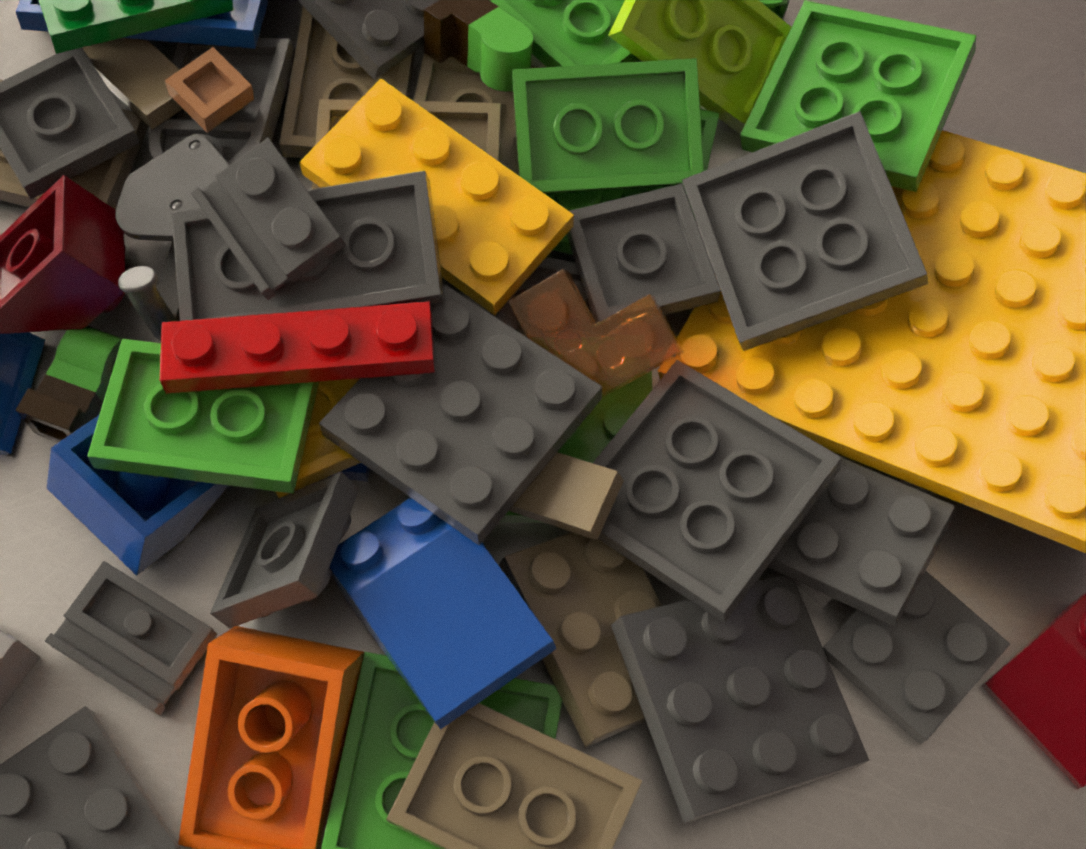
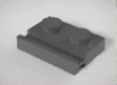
M266 138L215 175L217 180L202 190L197 187L190 192L256 287L268 301L276 296L274 291L288 281L294 283L346 246L341 236L269 138Z
M103 561L63 615L66 618L54 635L52 633L49 634L45 642L147 709L161 716L166 709L164 705L173 692L179 690L207 650L208 643L214 640L217 633L210 626Z

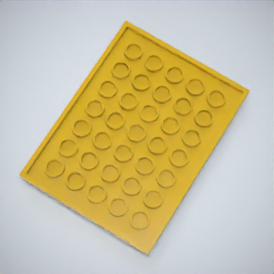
M942 130L917 192L891 186L927 272V285L743 351L722 292H720L718 302L693 309L658 369L659 379L661 380L675 361L679 360L834 453L1086 553V173Z

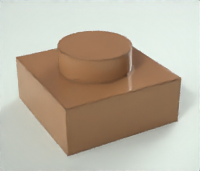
M214 47L165 80L168 94L207 133L254 100L252 85Z

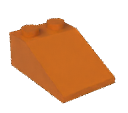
M240 626L231 628L208 643L178 845L194 849H321L363 661V651Z

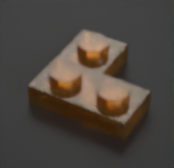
M562 269L508 300L527 338L601 385L602 398L684 353L655 297L651 294L596 324L568 271Z

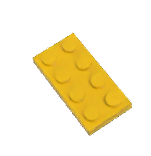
M381 78L299 162L302 174L320 188L426 171L430 180L441 275L445 280L494 316L572 229L574 223V214Z

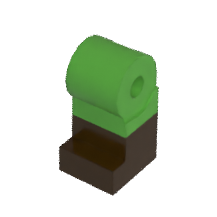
M438 0L424 9V53L437 62L442 63L448 58L453 57L474 72H479L482 82L488 87L505 92L513 91V69L532 68L531 56L534 36L531 29L490 0Z
M88 325L84 329H73L65 332L57 347L55 359L37 390L28 388L16 408V412L35 434L60 442L100 414L122 338Z

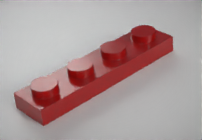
M430 301L162 322L159 381L166 394L435 373Z

